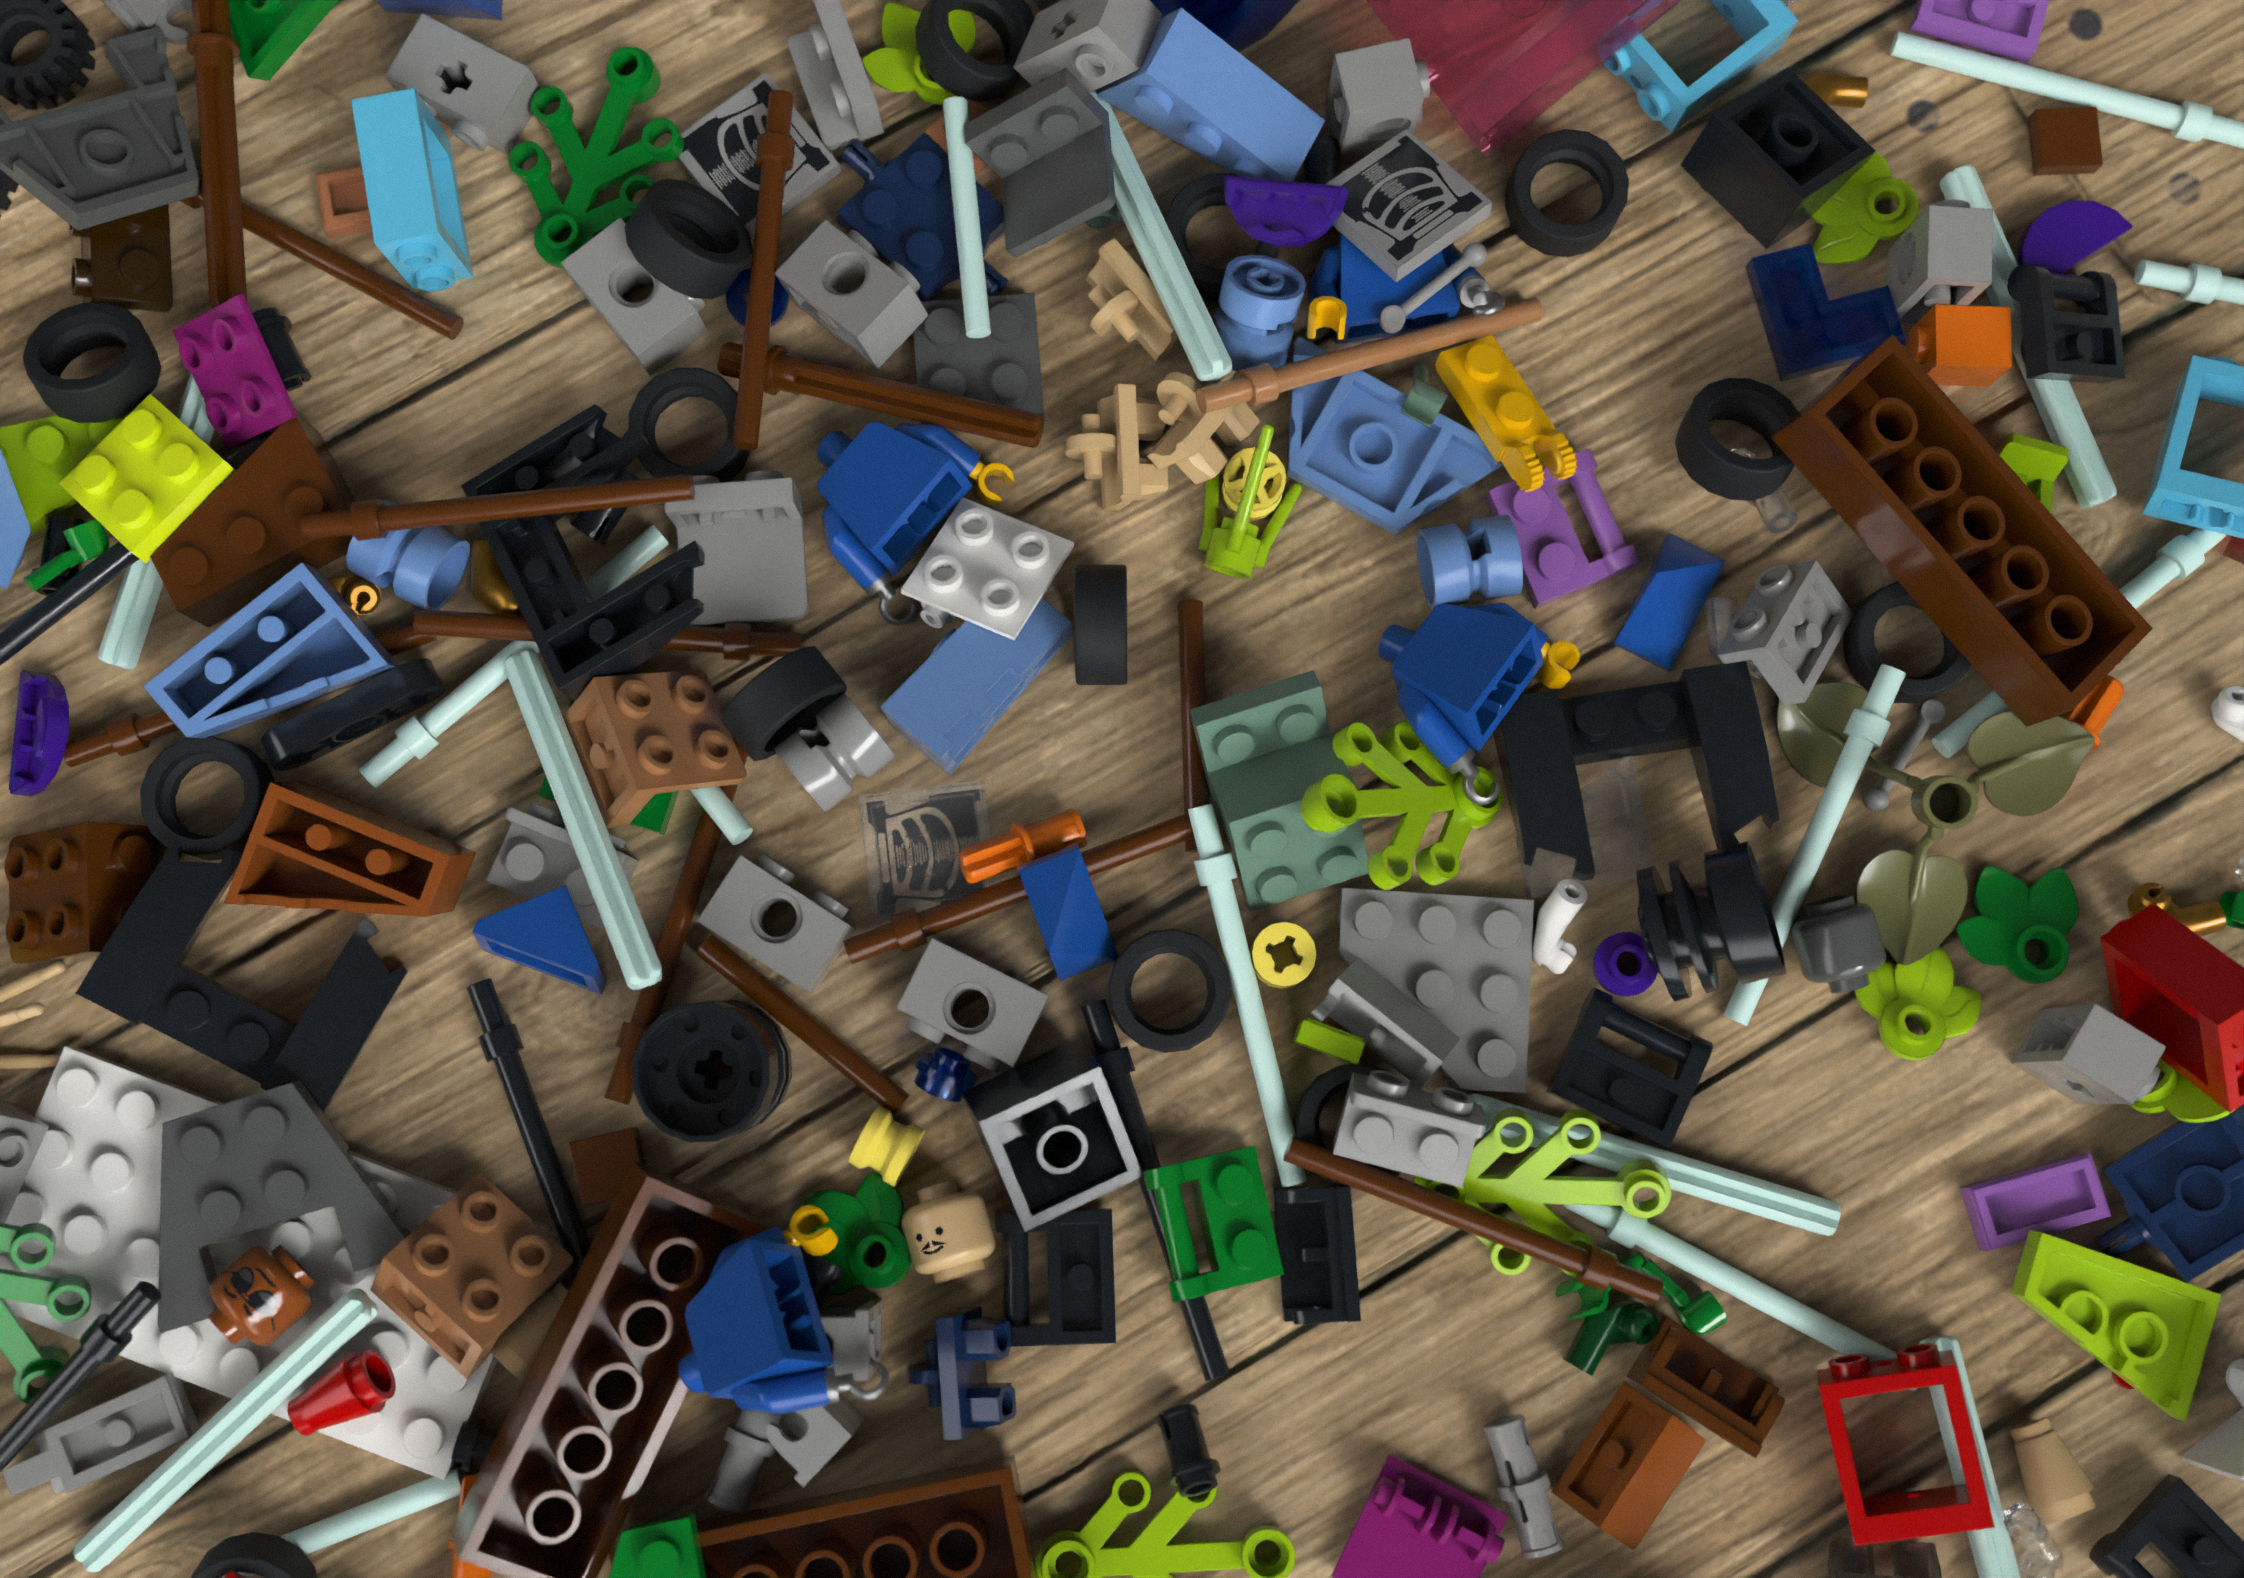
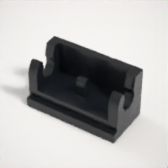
M1338 1184L1274 1189L1277 1242L1284 1275L1280 1276L1284 1322L1293 1321L1294 1324L1361 1321L1351 1187Z

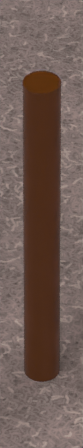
M1182 600L1178 602L1184 814L1188 813V809L1209 804V788L1190 714V709L1206 705L1203 601ZM1195 838L1185 841L1186 852H1198Z
M713 934L700 945L696 955L881 1106L890 1110L892 1115H895L910 1097L901 1087Z

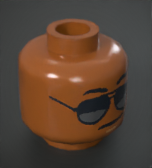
M282 1245L277 1246L273 1251L267 1247L254 1246L210 1284V1296L217 1305V1308L208 1315V1318L234 1345L238 1344L244 1337H247L256 1345L268 1346L311 1309L313 1299L308 1289L316 1282Z

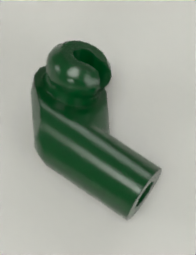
M1623 1300L1608 1303L1603 1312L1585 1317L1563 1360L1593 1376L1608 1346L1633 1341L1639 1345L1651 1342L1658 1331L1657 1317L1640 1302Z

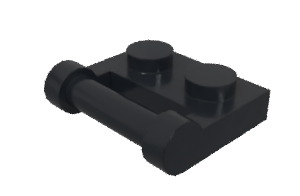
M2027 263L2015 267L2008 278L2007 289L2009 295L2014 300L2020 302L2023 331L2021 354L2026 364L2027 378L2089 383H2107L2124 379L2125 370L2118 297L2114 278L2108 273L2099 271H2087L2080 276L2051 273L2046 267L2038 264ZM2054 299L2075 301L2078 306L2085 308V313L2055 311Z
M1593 987L1581 1007L1576 1026L1546 1092L1578 1108L1587 1110L1593 1115L1658 1146L1670 1148L1710 1058L1713 1043L1695 1034L1690 1038H1686L1612 1003V995ZM1601 1026L1677 1061V1070L1674 1077L1671 1078L1595 1042Z
M1112 1208L1071 1210L1027 1232H1024L1014 1211L995 1212V1232L1002 1233L1004 1320L1010 1322L1011 1347L1116 1343ZM1047 1231L1050 1323H1030L1028 1232Z
M2168 1474L2114 1532L2108 1533L2098 1540L2089 1553L2090 1560L2105 1575L2110 1576L2114 1574L2117 1578H2154L2134 1558L2146 1545L2180 1578H2244V1541L2181 1478Z

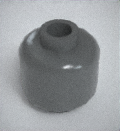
M1852 894L1828 897L1802 905L1803 915L1794 921L1791 933L1805 979L1815 983H1828L1831 993L1848 992L1868 986L1870 984L1868 973L1877 970L1886 961V953L1873 909L1867 904L1855 903Z

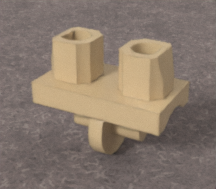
M1113 238L1100 247L1098 251L1100 254L1099 261L1086 278V281L1093 288L1088 297L1100 309L1092 319L1090 326L1100 337L1106 336L1117 329L1128 343L1137 339L1155 361H1158L1169 354L1178 338L1177 333L1135 244L1122 247Z
M1241 370L1237 371L1231 379L1238 378ZM1194 371L1190 376L1180 372H1172L1166 375L1157 387L1158 400L1163 407L1159 411V417L1165 424L1172 426L1148 453L1147 457L1158 470L1176 463L1195 484H1199L1217 476L1228 462L1227 456L1211 438L1212 434L1216 432L1226 446L1229 447L1248 437L1261 421L1246 402L1202 413L1197 404L1196 390L1212 384H1207V381H1200Z
M1118 383L1114 386L1113 395L1102 398L1097 402V414L1081 416L1082 434L1070 436L1064 442L1065 455L1067 457L1083 460L1084 478L1101 479L1102 510L1120 511L1134 500L1157 498L1167 491L1168 488L1167 467L1158 470L1149 458H1139L1138 440L1156 441L1163 435L1165 423L1159 417V411L1163 407L1158 401L1136 397V385Z

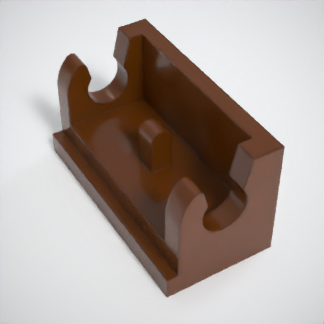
M1665 1315L1658 1322L1656 1336L1651 1342L1645 1344L1626 1376L1754 1458L1757 1457L1762 1449L1761 1445L1779 1416L1785 1402V1398L1777 1394L1779 1388Z

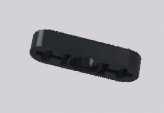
M430 659L412 660L396 666L275 726L262 736L261 742L275 770L285 771L310 763L427 705L442 695L445 688Z

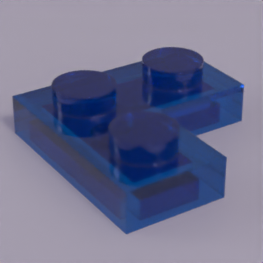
M1811 243L1751 258L1745 266L1780 381L1851 364L1892 334L1903 347L1907 344L1889 286L1829 301Z

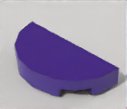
M1224 175L1225 202L1228 208L1231 209L1237 224L1256 241L1279 249L1304 246L1323 236L1341 216L1350 192L1344 186Z
M2067 201L2047 209L2023 232L2020 239L2022 242L2018 249L2019 265L2027 263L2038 264L2046 267L2051 273L2063 274L2123 236L2133 226L2116 210L2095 201Z
M22 669V672H20L9 781L10 794L32 797L44 791L56 776L65 754L69 733V704L64 686L55 675Z

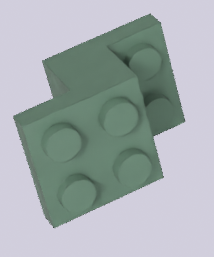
M1314 670L1190 709L1211 801L1232 849L1242 894L1250 912L1368 874V856L1361 818L1335 833H1326L1310 828L1301 814L1300 805L1306 789L1330 774H1340L1354 784L1343 759L1337 758L1333 750V738L1329 730L1322 688Z

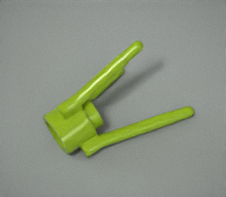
M1264 424L1261 428L1235 519L1223 518L1220 528H1217L1220 472L1205 483L1203 532L1197 550L1206 553L1203 565L1209 570L1234 578L1251 579L1254 567L1264 569L1269 549L1302 491V486L1299 483H1293L1289 487L1260 539H1257L1259 528L1248 522L1274 433V428L1271 424Z

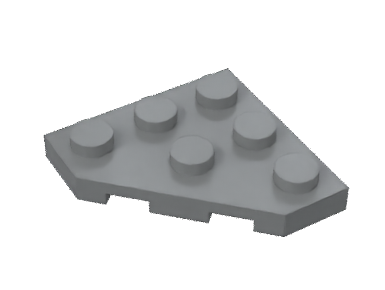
M1341 888L1337 954L1348 966L1357 958L1361 959L1461 1038L1439 1066L1440 1070L1457 1089L1526 1093L1534 900Z

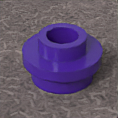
M1621 932L1607 937L1598 945L1593 956V972L1598 983L1606 991L1617 996H1635L1646 991L1653 984L1658 973L1649 958L1643 937L1635 933ZM1622 952L1632 954L1637 961V969L1632 976L1623 975L1617 968V958Z

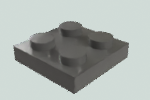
M1034 293L987 296L991 334L977 339L966 336L962 298L921 302L929 316L913 332L917 386L1040 414L1044 417Z

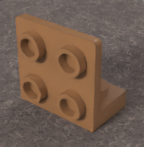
M697 669L593 677L563 716L606 828L628 826L655 794L737 785L746 778L747 771L733 737L720 720L723 713L705 671Z
M476 1175L383 1257L370 1291L460 1374L468 1379L486 1361L499 1335L570 1268L573 1257L485 1176Z

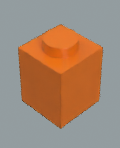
M1935 304L1910 329L1907 339V351L1937 385L1989 387L2012 368L2011 307Z

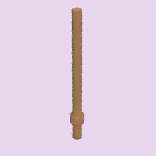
M1531 297L1506 304L1502 311L1491 317L1479 318L1473 313L1274 368L1268 363L1241 370L1238 378L1198 388L1196 390L1197 404L1202 413H1208L1244 402L1250 407L1276 401L1280 392L1538 322L1543 316L1542 306L1536 297Z

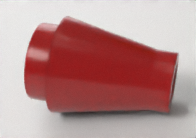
M367 1349L362 1353L350 1351L307 1390L289 1401L287 1407L289 1419L300 1434L309 1436L320 1429L383 1410L386 1400L395 1394L396 1383L393 1372L384 1357L375 1350Z

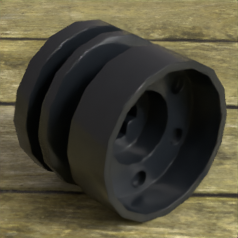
M1749 841L1705 852L1704 868L1706 882L1697 885L1694 884L1681 859L1669 862V874L1673 889L1670 892L1666 891L1655 866L1636 871L1639 891L1637 912L1645 946L1653 967L1663 978L1669 995L1674 1002L1692 996L1689 967H1695L1706 993L1717 991L1718 970L1716 960L1728 958L1742 984L1786 974L1785 959L1774 916Z
M738 1000L684 1003L661 1014L641 1035L632 1060L633 1091L643 1114L663 1133L689 1143L717 1142L764 1123L783 1103L792 1079L791 1049L781 1027L762 1009ZM722 1057L723 1063L733 1066V1074L731 1077L722 1078L719 1081V1073L709 1070V1063L711 1059Z

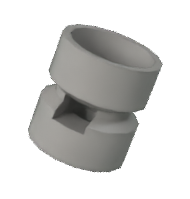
M844 692L816 714L817 726L811 730L801 726L773 748L825 813L853 792L852 779L856 776L869 779L896 757Z

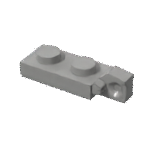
M170 1373L43 1430V1435L34 1439L40 1454L11 1466L2 1472L11 1496L24 1490H30L48 1481L51 1482L55 1495L64 1491L68 1493L187 1440L200 1427L182 1380L174 1377L173 1373Z

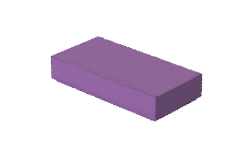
M2077 1153L1960 1187L1979 1250L1991 1251L2026 1241L2029 1230L2051 1234L2111 1216L2091 1153Z

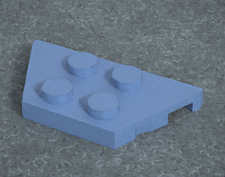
M1299 336L1293 347L1292 363L1329 352ZM1362 370L1291 389L1287 476L1395 536L1501 467L1502 462L1495 461L1477 433L1441 413H1438L1430 428L1400 413V410L1408 395Z

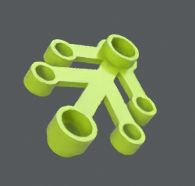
M1400 721L1383 731L1380 743L1377 742L1374 733L1367 725L1361 722H1354L1334 735L1332 745L1337 758L1343 759L1345 765L1350 767L1364 763L1391 788L1357 790L1354 784L1345 776L1330 774L1306 789L1301 801L1300 810L1304 821L1310 828L1326 833H1335L1354 823L1359 818L1401 816L1388 847L1372 854L1367 864L1369 876L1374 884L1381 889L1390 890L1411 878L1413 873L1412 859L1433 813H1448L1438 841L1417 853L1415 858L1416 870L1423 881L1433 886L1454 878L1460 870L1459 855L1471 828H1481L1494 819L1496 812L1502 806L1503 793L1500 786L1496 799L1485 805L1474 804L1468 800L1463 793V775L1459 771L1450 774L1420 741L1408 721ZM1412 760L1438 786H1426L1403 764ZM1476 766L1480 772L1474 778L1473 787L1479 796L1485 797L1490 792L1492 781L1497 779L1489 770Z
M1506 1108L1497 1113L1493 1119L1492 1128L1475 1142L1462 1188L1455 1186L1457 1192L1450 1197L1486 1211L1488 1210L1481 1203H1506L1532 1229L1585 1249L1589 1244L1594 1245L1591 1237L1584 1232L1574 1231L1547 1204L1622 1206L1627 1213L1634 1217L1651 1218L1662 1213L1669 1205L1671 1187L1664 1169L1656 1162L1647 1159H1637L1626 1163L1617 1173L1616 1177L1548 1176L1572 1154H1588L1599 1145L1601 1133L1598 1121L1591 1112L1584 1109H1574L1565 1113L1560 1119L1559 1128L1506 1175H1484L1482 1173L1504 1152L1512 1154L1523 1152L1533 1141V1128L1530 1117L1518 1108ZM1508 1123H1518L1525 1128L1522 1135L1517 1138H1507L1500 1131ZM1576 1124H1585L1591 1128V1133L1584 1139L1576 1140L1567 1134L1569 1129ZM1415 1175L1412 1181L1432 1190L1439 1184H1442L1441 1182ZM1643 1187H1650L1657 1191L1655 1197L1647 1201H1637L1633 1198V1195L1638 1189ZM1475 1235L1490 1249L1492 1264L1499 1272L1505 1275H1517L1529 1266L1531 1256L1521 1253L1514 1259L1503 1258L1499 1255V1251L1505 1246ZM1560 1268L1567 1275L1576 1277V1274Z
M1126 1469L1115 1477L1112 1483V1494L1080 1531L1072 1529L1059 1530L1043 1541L1036 1557V1573L1038 1578H1104L1106 1576L1131 1575L1133 1578H1174L1170 1573L1245 1569L1251 1578H1286L1291 1573L1295 1564V1550L1287 1533L1281 1528L1270 1524L1254 1527L1246 1534L1244 1539L1169 1543L1197 1509L1206 1508L1214 1501L1217 1495V1486L1199 1499L1182 1497L1179 1495L1177 1488L1173 1496L1129 1546L1102 1547L1127 1514L1143 1510L1151 1498V1485L1147 1476L1137 1469ZM1133 1479L1142 1484L1144 1494L1141 1499L1136 1502H1126L1120 1497L1119 1487L1124 1481ZM1263 1540H1272L1279 1546V1554L1272 1562H1261L1254 1555L1257 1544ZM1072 1551L1078 1554L1082 1561L1080 1569L1073 1574H1066L1060 1571L1056 1560L1061 1553Z

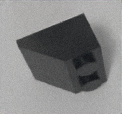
M1786 68L1714 113L1680 166L1724 207L1750 235L1768 249L1802 226L1873 156L1876 150L1790 68Z
M1080 1038L961 1092L986 1153L1024 1232L1143 1177L1101 1066Z

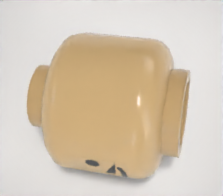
M955 1181L937 1184L917 1191L920 1204L909 1208L902 1217V1227L915 1271L924 1275L932 1274L934 1283L937 1284L984 1270L983 1259L987 1258L994 1251L995 1239L982 1196L974 1191L958 1192Z

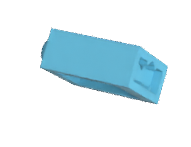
M1626 0L1605 17L1594 45L1606 69L1616 76L1621 75L1635 91L1639 105L1645 114L1652 120L1661 121L1672 134L1781 49L1799 20L1781 0H1709L1745 43L1689 87L1683 83L1634 26V24L1665 0Z
M415 88L352 99L351 103L374 244L413 289L440 291L454 286L456 280L472 278L473 272L451 141Z
M2193 355L2176 388L2142 514L2244 539V484L2180 469L2199 398L2244 408V366H2240L2234 360L2225 357L2204 358Z

